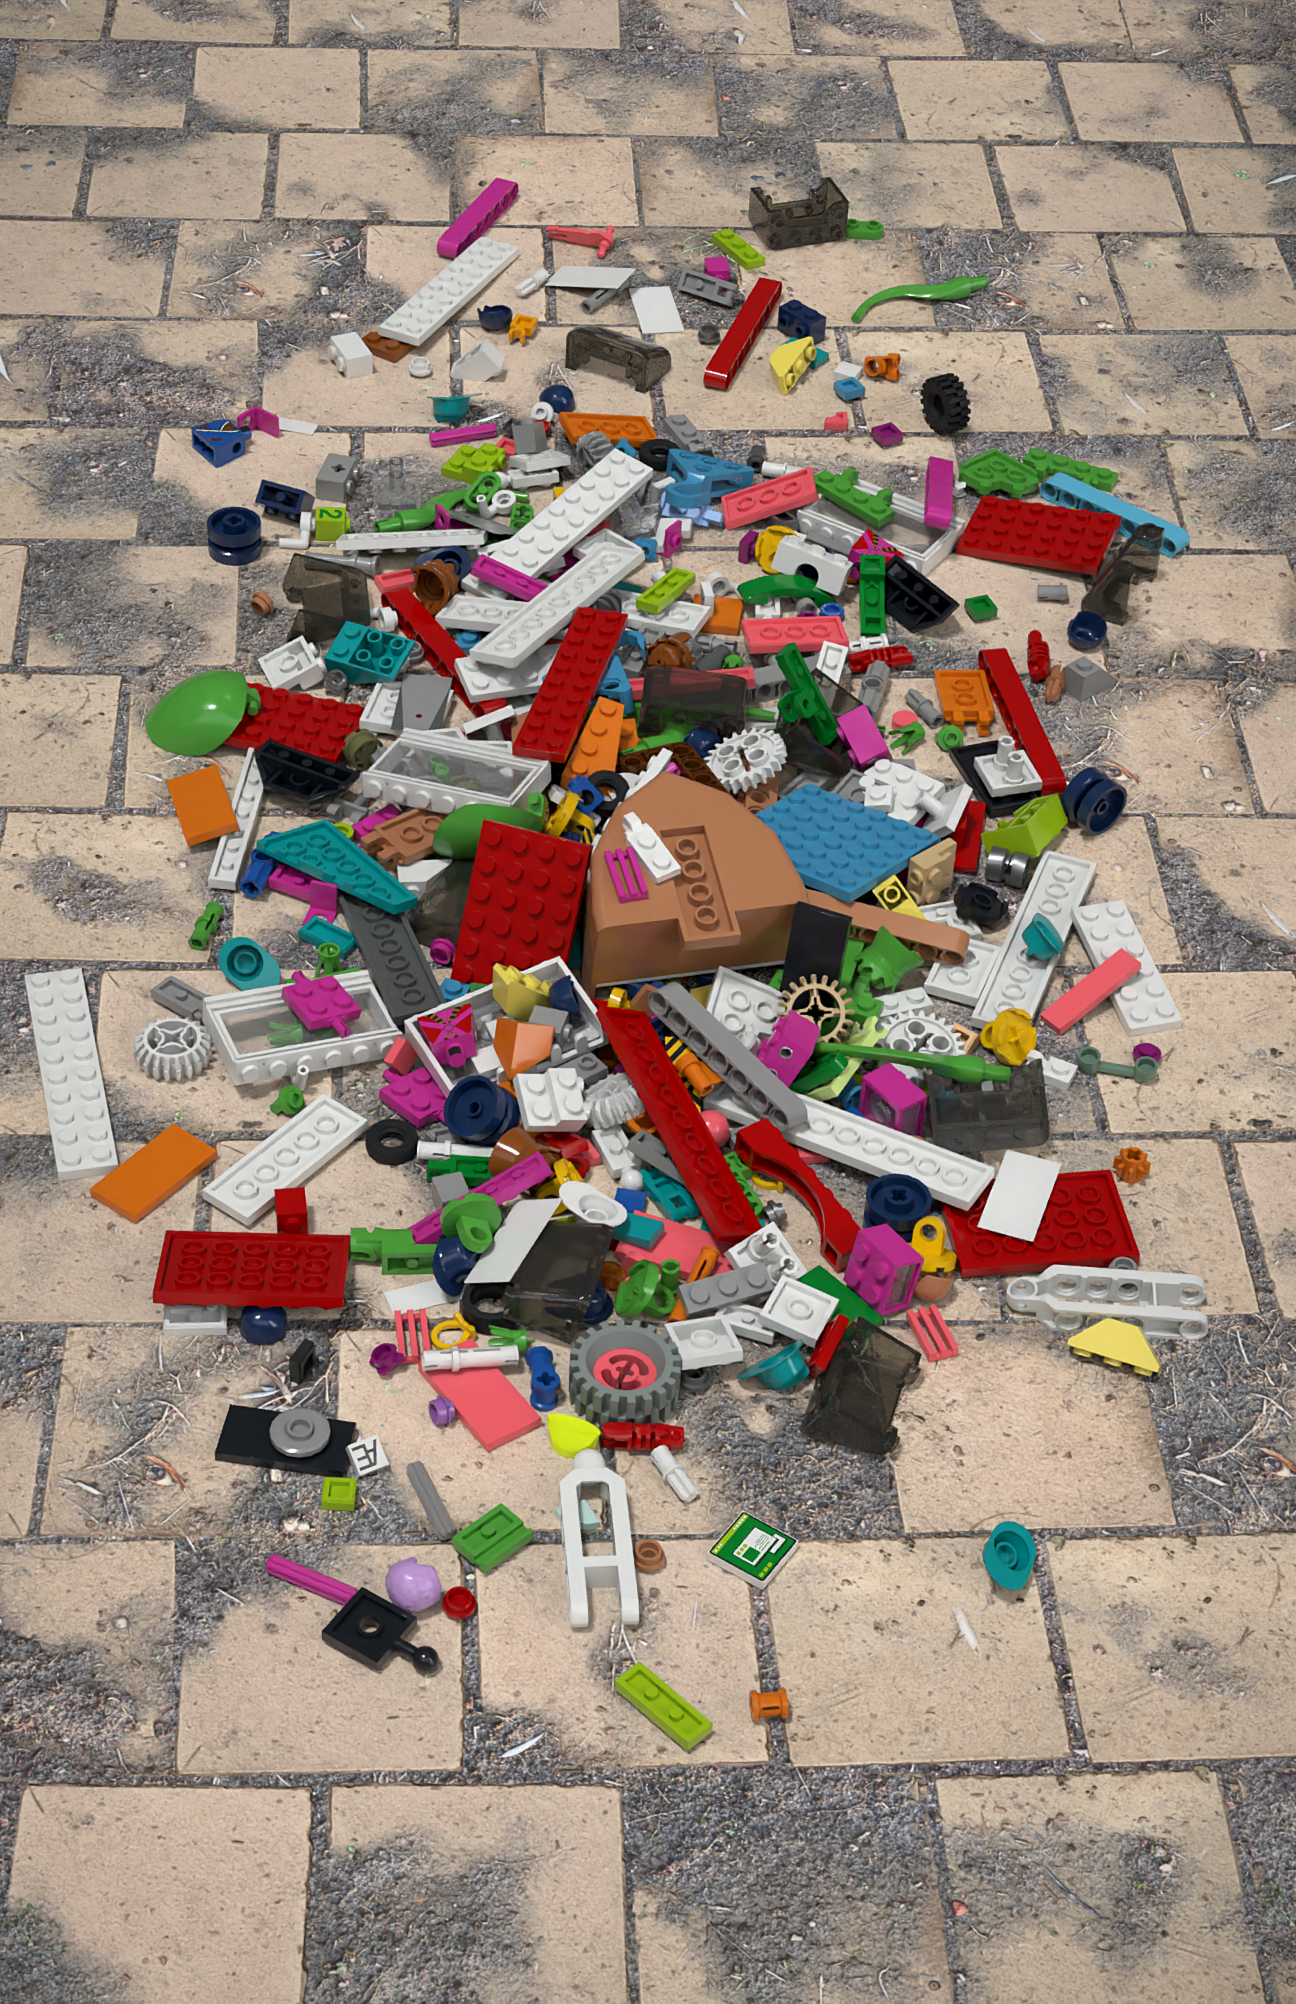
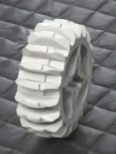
M166 1015L163 1020L155 1018L154 1023H145V1028L138 1029V1034L133 1043L134 1058L139 1066V1070H144L146 1076L153 1075L155 1080L165 1078L167 1082L170 1079H177L180 1082L182 1077L191 1079L193 1073L200 1074L202 1068H207L212 1056V1039L207 1032V1028L201 1026L199 1021L192 1022L190 1017L181 1019L179 1015L175 1018H169Z
M625 1072L599 1080L598 1083L590 1085L589 1089L584 1090L582 1093L583 1102H587L590 1106V1117L586 1124L588 1127L595 1129L602 1127L607 1129L610 1126H617L623 1122L626 1123L627 1120L636 1119V1116L644 1114L646 1111L634 1085Z

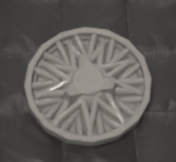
M302 1407L280 1413L272 1421L269 1430L271 1443L277 1451L286 1456L298 1458L312 1456L320 1452L328 1444L331 1435L329 1422L323 1414L313 1409Z

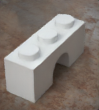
M786 535L779 542L771 569L783 574L796 575L800 571L802 564H811L817 569L819 575L816 587L839 596L845 589L854 563L848 561V558L841 554L833 555L826 552L825 548L819 545L806 544L800 537Z

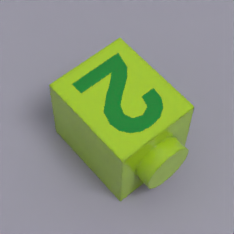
M345 507L316 508V541L336 542L342 534L350 532L351 518H346Z

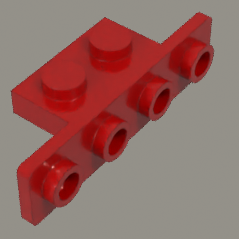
M970 796L955 831L948 834V837H953V841L957 843L953 870L974 873L976 872L986 803L972 801Z

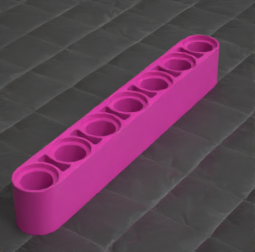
M495 178L439 238L437 254L456 259L470 247L513 203L518 194V183Z
M930 456L925 478L923 525L948 530L952 515L953 461Z

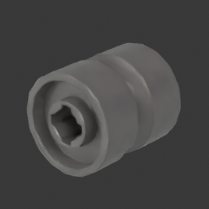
M993 845L986 864L985 879L995 882H1001L1004 879L1007 885L1023 888L1030 866L1031 854L1019 851L1010 854L1009 849ZM1008 865L1012 866V870H1008Z

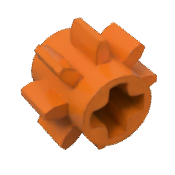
M1128 1147L1125 1150L1121 1149L1120 1155L1115 1156L1113 1168L1117 1169L1116 1177H1120L1122 1181L1130 1184L1137 1183L1138 1181L1142 1182L1144 1174L1147 1175L1150 1172L1151 1163L1147 1161L1148 1154L1136 1147Z

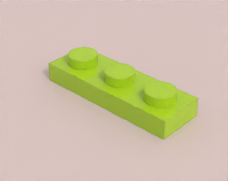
M723 229L712 234L711 242L746 271L765 266V257L731 229Z
M674 567L636 599V608L644 610L649 614H659L696 582V573Z
M640 1661L615 1680L614 1689L686 1751H689L712 1732V1722Z

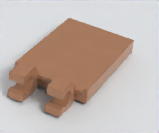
M415 808L374 826L373 832L360 838V843L365 846L361 849L370 857L377 855V858L381 861L378 864L387 872L392 871L397 864L407 865L434 853L432 843L434 834L438 826L449 815Z

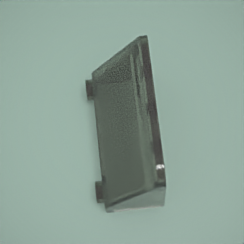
M299 553L293 554L282 583V588L289 601L298 603L301 600L303 609H299L291 630H289L286 637L287 643L302 635L307 644L311 642L316 644L334 639L346 621L370 627L371 615L367 578L362 570Z
M1042 1058L1034 1059L1028 1065L1016 1067L1010 1074V1089L946 1094L944 1081L940 1075L932 1072V1066H927L918 1073L919 1088L927 1095L925 1113L934 1145L954 1153L1038 1147L1048 1140L1050 1131Z

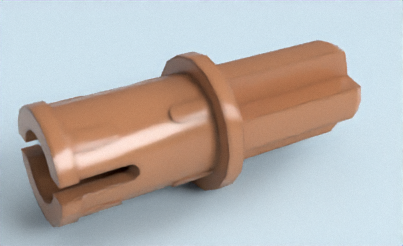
M1054 665L1051 668L1050 676L1046 678L1044 696L1046 697L1045 701L1048 703L1051 701L1056 702L1060 692L1064 690L1066 668L1063 667L1062 672H1060L1062 665Z

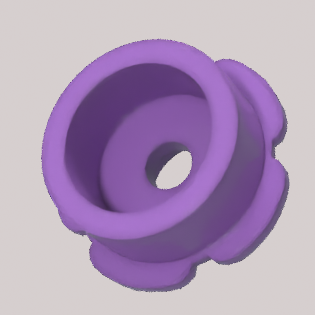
M441 1395L429 1402V1415L435 1426L442 1424L449 1426L452 1418L455 1417L453 1402Z

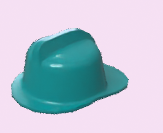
M482 393L452 397L427 396V398H431L433 401L434 415L437 421L454 422L463 418L467 413L470 397L479 396Z
M1036 913L1032 922L1022 933V939L1027 946L1025 949L1026 956L1034 954L1043 961L1058 953L1062 954L1064 943L1060 934L1045 916Z
M236 937L223 944L218 957L220 970L242 991L279 984L281 977L279 964L255 941L247 937Z
M802 1339L795 1341L779 1353L749 1366L737 1375V1379H745L756 1375L772 1389L786 1390L793 1387L809 1374V1368L799 1349L804 1341Z
M1012 1521L1002 1522L995 1527L988 1541L984 1544L982 1552L983 1562L992 1579L998 1585L1008 1590H1018L1027 1582L1035 1561L1036 1547L1031 1534L1024 1526Z

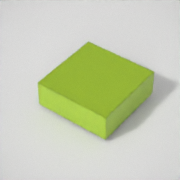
M324 1477L321 1510L354 1511L357 1478Z

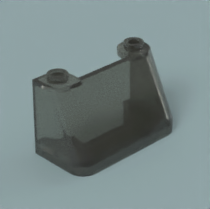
M600 326L575 327L566 337L565 368L576 371L580 367V363L586 364L590 361V356L625 367V378H632L636 383L635 391L646 394L671 370V355L666 348Z
M1144 523L1137 527L1108 560L1081 601V611H1092L1101 615L1106 622L1123 627L1128 618L1127 606L1131 584L1137 585L1142 578H1148V582H1153L1157 576L1165 528L1156 526L1153 523Z
M817 667L810 672L838 727H840L837 718L863 705V703ZM779 712L774 733H779L786 746L788 756L784 757L786 760L785 765L835 779L848 774L852 767L850 764L851 758L847 754L841 756L843 742L839 734L829 745L823 746L814 735L807 718L802 719L798 717L794 722L785 723Z
M549 1220L522 1261L513 1287L510 1285L506 1286L500 1300L501 1303L505 1304L501 1316L571 1345L592 1301L615 1227L605 1223Z
M858 1316L845 1329L825 1371L817 1376L800 1432L814 1440L883 1456L887 1452L892 1453L900 1441L898 1428L891 1425L902 1388L908 1383L913 1384L918 1378L921 1371L918 1365L922 1354L861 1316Z

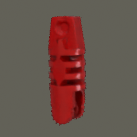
M1032 630L1028 634L1027 665L1034 682H1037L1049 675L1050 649L1047 642L1042 641V634L1038 630Z
M888 646L872 650L867 649L848 655V667L851 672H867L869 664L879 660L884 661L890 669L911 664L914 658L905 646Z
M608 1422L602 1425L601 1443L606 1449L645 1450V1452H650V1450L653 1451L658 1446L665 1445L669 1451L683 1450L684 1427L662 1423L642 1424L641 1422Z

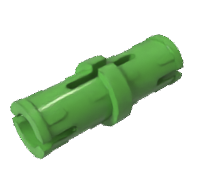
M209 902L203 915L197 918L195 930L188 940L191 948L198 951L203 950L210 935L212 936L216 932L217 922L223 913V907L219 903Z

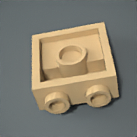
M947 838L910 858L906 891L918 907L936 904L940 900L941 890L948 888L952 883L957 843L951 838Z

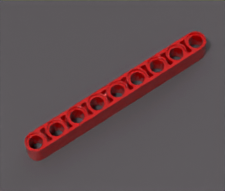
M761 277L758 279L707 365L703 385L724 390L728 389L779 301L782 292L781 281Z
M407 587L381 594L382 607H390L392 611H396L398 617L397 627L408 639L421 644L424 650V658L440 677L452 678L450 688L454 690V693L476 718L507 707L504 698L470 703L454 667L455 659L468 656Z
M1007 649L980 650L978 654L979 668L985 671L991 696L1009 736L1015 741L1014 747L1016 751H1025L1043 781L1041 790L1035 791L1037 797L1057 793L1058 796H1062L1067 787L1064 772Z

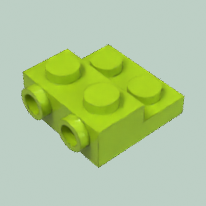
M484 443L479 449L463 444L441 467V475L472 485L481 473L486 471L499 472L501 469H504L507 463L505 449Z

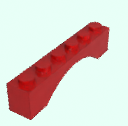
M767 1118L738 1130L734 1151L750 1170L780 1181L805 1202L819 1228L821 1255L837 1274L846 1270L858 1231L862 1230L852 1219L850 1212L841 1206L835 1199L833 1192L824 1186L818 1179L816 1172L807 1166L801 1159L798 1151L790 1146L782 1136L781 1131L774 1127Z

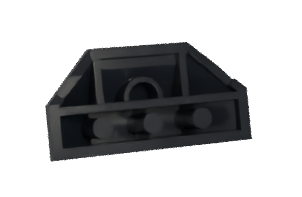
M897 554L885 564V611L912 633L942 624L960 606L957 601Z
M270 739L254 753L264 789L307 805L322 804L347 791L360 777V772Z

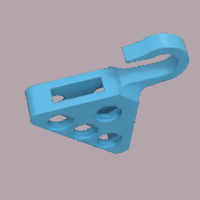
M669 449L666 473L669 477L675 479L676 483L667 485L665 501L672 506L685 509H694L708 505L711 498L722 497L751 487L754 468L689 451ZM741 478V481H737V480H733V479Z
M624 631L617 649L627 645L636 646L643 660L646 661L647 646L645 636L638 631ZM615 651L595 695L598 698L592 702L591 706L595 707L600 696L609 700H620L619 703L625 705L623 714H628L635 710L632 688L622 667L620 657ZM545 674L542 677V682L544 681L547 674Z

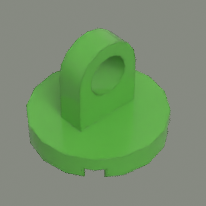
M483 1193L465 1194L463 1199L457 1201L455 1198L442 1209L439 1219L443 1234L447 1238L459 1235L461 1243L468 1250L475 1253H483L492 1242V1235L499 1228L502 1217L500 1208L493 1197Z
M646 1259L636 1262L627 1273L631 1276L627 1283L622 1281L618 1287L614 1301L615 1311L620 1316L629 1320L636 1317L641 1311L653 1317L662 1318L673 1310L675 1306L674 1296L667 1287L658 1283L659 1269L656 1264ZM655 1296L662 1300L663 1307L656 1303Z

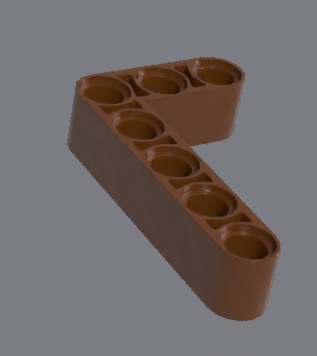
M670 743L628 753L621 757L620 773H632L639 776L642 770L647 772L646 768L653 755L657 757L661 750L665 748L673 752L669 764L674 762L681 772L680 776L723 791L731 796L689 743Z

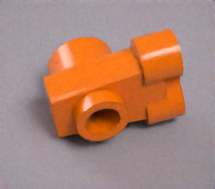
M889 353L888 356H866L864 372L869 376L878 375L886 377L888 381H898L900 377L899 365L901 356L895 353Z

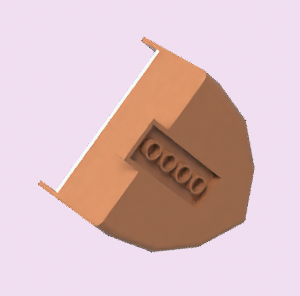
M668 771L659 773L615 807L590 858L579 927L582 989L589 999H594L597 987L715 973L719 966L729 970L784 964L795 904L798 901L810 904L804 882L776 832L728 793ZM634 812L642 824L647 823L654 830L681 867L680 874L654 884L638 862L648 890L647 898L619 903L604 860V851L610 850L611 854L615 853V849L621 848L622 851H626L627 846L624 832L626 831L622 827L623 816ZM625 859L635 890L639 892L628 859ZM618 860L614 861L624 892L628 894L629 891Z

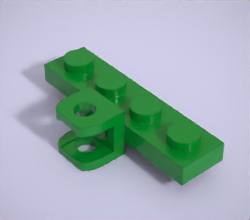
M795 642L786 644L775 656V659L791 691L786 692L780 698L777 708L785 723L794 722L798 717L802 719L807 718L821 747L829 745L838 735L836 730L838 725Z

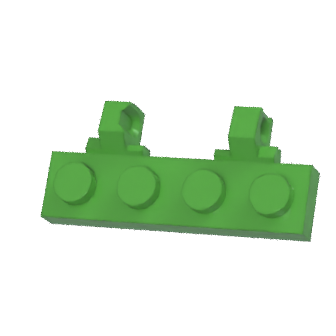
M1031 448L1023 459V464L1031 467L1038 473L1039 483H1043V479L1048 475L1053 476L1061 472L1096 489L1110 493L1118 482L1119 473L1107 468L1092 466L1086 462L1068 459L1062 455L1047 453L1042 449Z
M849 468L844 470L841 475H833L824 470L814 476L819 494L873 526L879 528L894 519L895 511L889 508L893 503L892 496L894 492L885 488L878 491L876 496L873 494L869 496L853 487L858 483L859 472L857 470Z
M777 970L768 986L778 991L780 990L783 970ZM860 975L855 982L854 988L846 987L847 992L840 996L842 1000L852 999L850 1004L845 1005V1010L854 1009V1014L845 1015V1019L857 1021L861 1024H864L868 1017L874 1015L879 1019L884 1009V1001L871 998L872 993L869 992L871 978Z

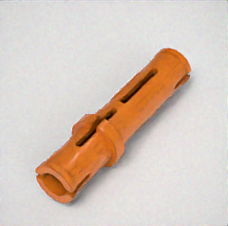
M711 1246L702 1247L686 1283L696 1281L701 1269L703 1271L699 1280L710 1276L720 1256L717 1249ZM678 1294L675 1296L676 1304L667 1319V1323L689 1319L686 1317Z

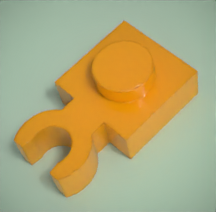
M516 314L510 324L508 341L511 342L514 338H520V344L525 343L526 336L531 337L536 330L538 318Z

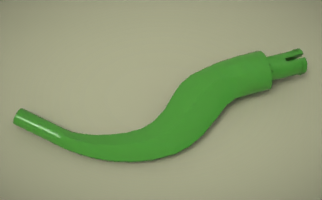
M985 275L970 279L966 276H961L937 285L909 284L891 287L865 300L855 311L851 320L854 323H858L872 305L890 298L915 297L928 300H957L969 297L973 291L988 288L989 281Z
M468 489L439 494L429 499L419 509L395 512L392 518L375 521L374 530L376 533L418 531L435 522V504L439 503L446 511H449L454 504L464 500V495ZM512 491L515 494L516 501L529 502V493Z
M728 704L691 707L675 714L668 721L660 735L640 739L637 746L619 751L618 761L620 763L621 757L628 753L670 743L683 742L690 731L697 728L703 720L711 717L737 714L774 722L776 712Z
M816 1042L813 1053L830 1054L833 1051L840 1050L844 1056L910 1066L972 1085H979L981 1080L1007 1084L1010 1079V1067L984 1063L982 1057L936 1055L827 1042Z

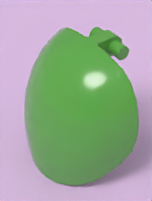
M223 669L202 672L188 677L171 688L159 699L145 718V728L151 740L168 752L185 756H203L219 747L229 737L241 721L245 708L248 709L250 715L258 714V709L261 707V698L255 688L247 686L243 673Z
M539 792L531 793L528 796L527 810L492 804L474 803L464 805L453 811L438 826L433 837V849L437 854L452 859L475 860L483 819H490L542 832L548 822L545 819L548 806L547 798Z

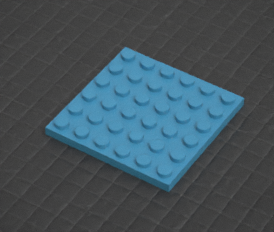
M807 784L754 814L776 832L804 885L848 903L875 888L893 874H897L907 868L910 858L941 842V837L931 833L928 829L915 827L905 820L890 817L883 811L864 808V805L860 802H852L842 798L840 794L827 792L814 784Z

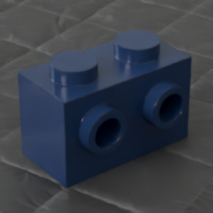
M795 299L779 306L778 331L791 338L813 337L814 345L825 340L826 317Z
M262 479L255 503L263 507V512L277 516L278 513L286 514L285 518L299 522L301 512H311L315 497L307 491Z

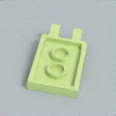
M874 1015L866 1019L863 1029L859 1034H857V1030L860 1025L857 1021L853 1022L852 1026H848L846 1030L849 1034L840 1040V1044L873 1047L878 1040L885 1038L889 1031L886 1028L878 1031L875 1030L878 1018ZM844 1056L849 1063L840 1074L802 1095L820 1102L837 1097L864 1058Z

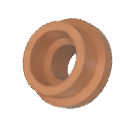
M256 592L252 596L253 599L250 601V605L257 614L265 616L273 612V601L270 596L260 592Z
M643 1540L633 1549L634 1566L639 1570L651 1572L658 1570L664 1564L665 1553L660 1544L654 1540Z

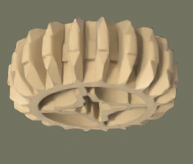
M812 974L810 977L811 984H807L804 976L800 977V988L794 982H791L789 986L794 992L792 994L785 990L782 992L783 997L787 998L788 1001L787 1003L783 1001L777 1002V1006L785 1008V1012L776 1013V1018L779 1016L784 1018L789 1010H792L795 999L801 993L810 990L807 1008L793 1011L799 1015L800 1013H807L808 1010L811 1011L812 1008L810 1006L814 1005L815 999V1006H817L818 1011L830 1012V1014L818 1017L820 1021L816 1022V1025L820 1029L816 1042L829 1043V1040L832 1039L834 1043L840 1044L841 1041L836 1035L840 1033L846 1037L849 1034L847 1030L842 1028L843 1024L846 1026L853 1025V1021L845 1019V1015L854 1014V1009L845 1010V1005L850 1004L852 999L842 1000L840 997L847 990L842 988L837 993L834 989L838 985V981L834 980L829 987L826 985L828 977L825 975L822 977L821 983H817L816 975ZM818 990L829 994L836 1002L838 1008L824 1007L820 1002ZM801 1015L802 1017L806 1018L807 1020L815 1024V1021H813L812 1016ZM838 1017L835 1028L828 1035L821 1037L822 1021L825 1018Z

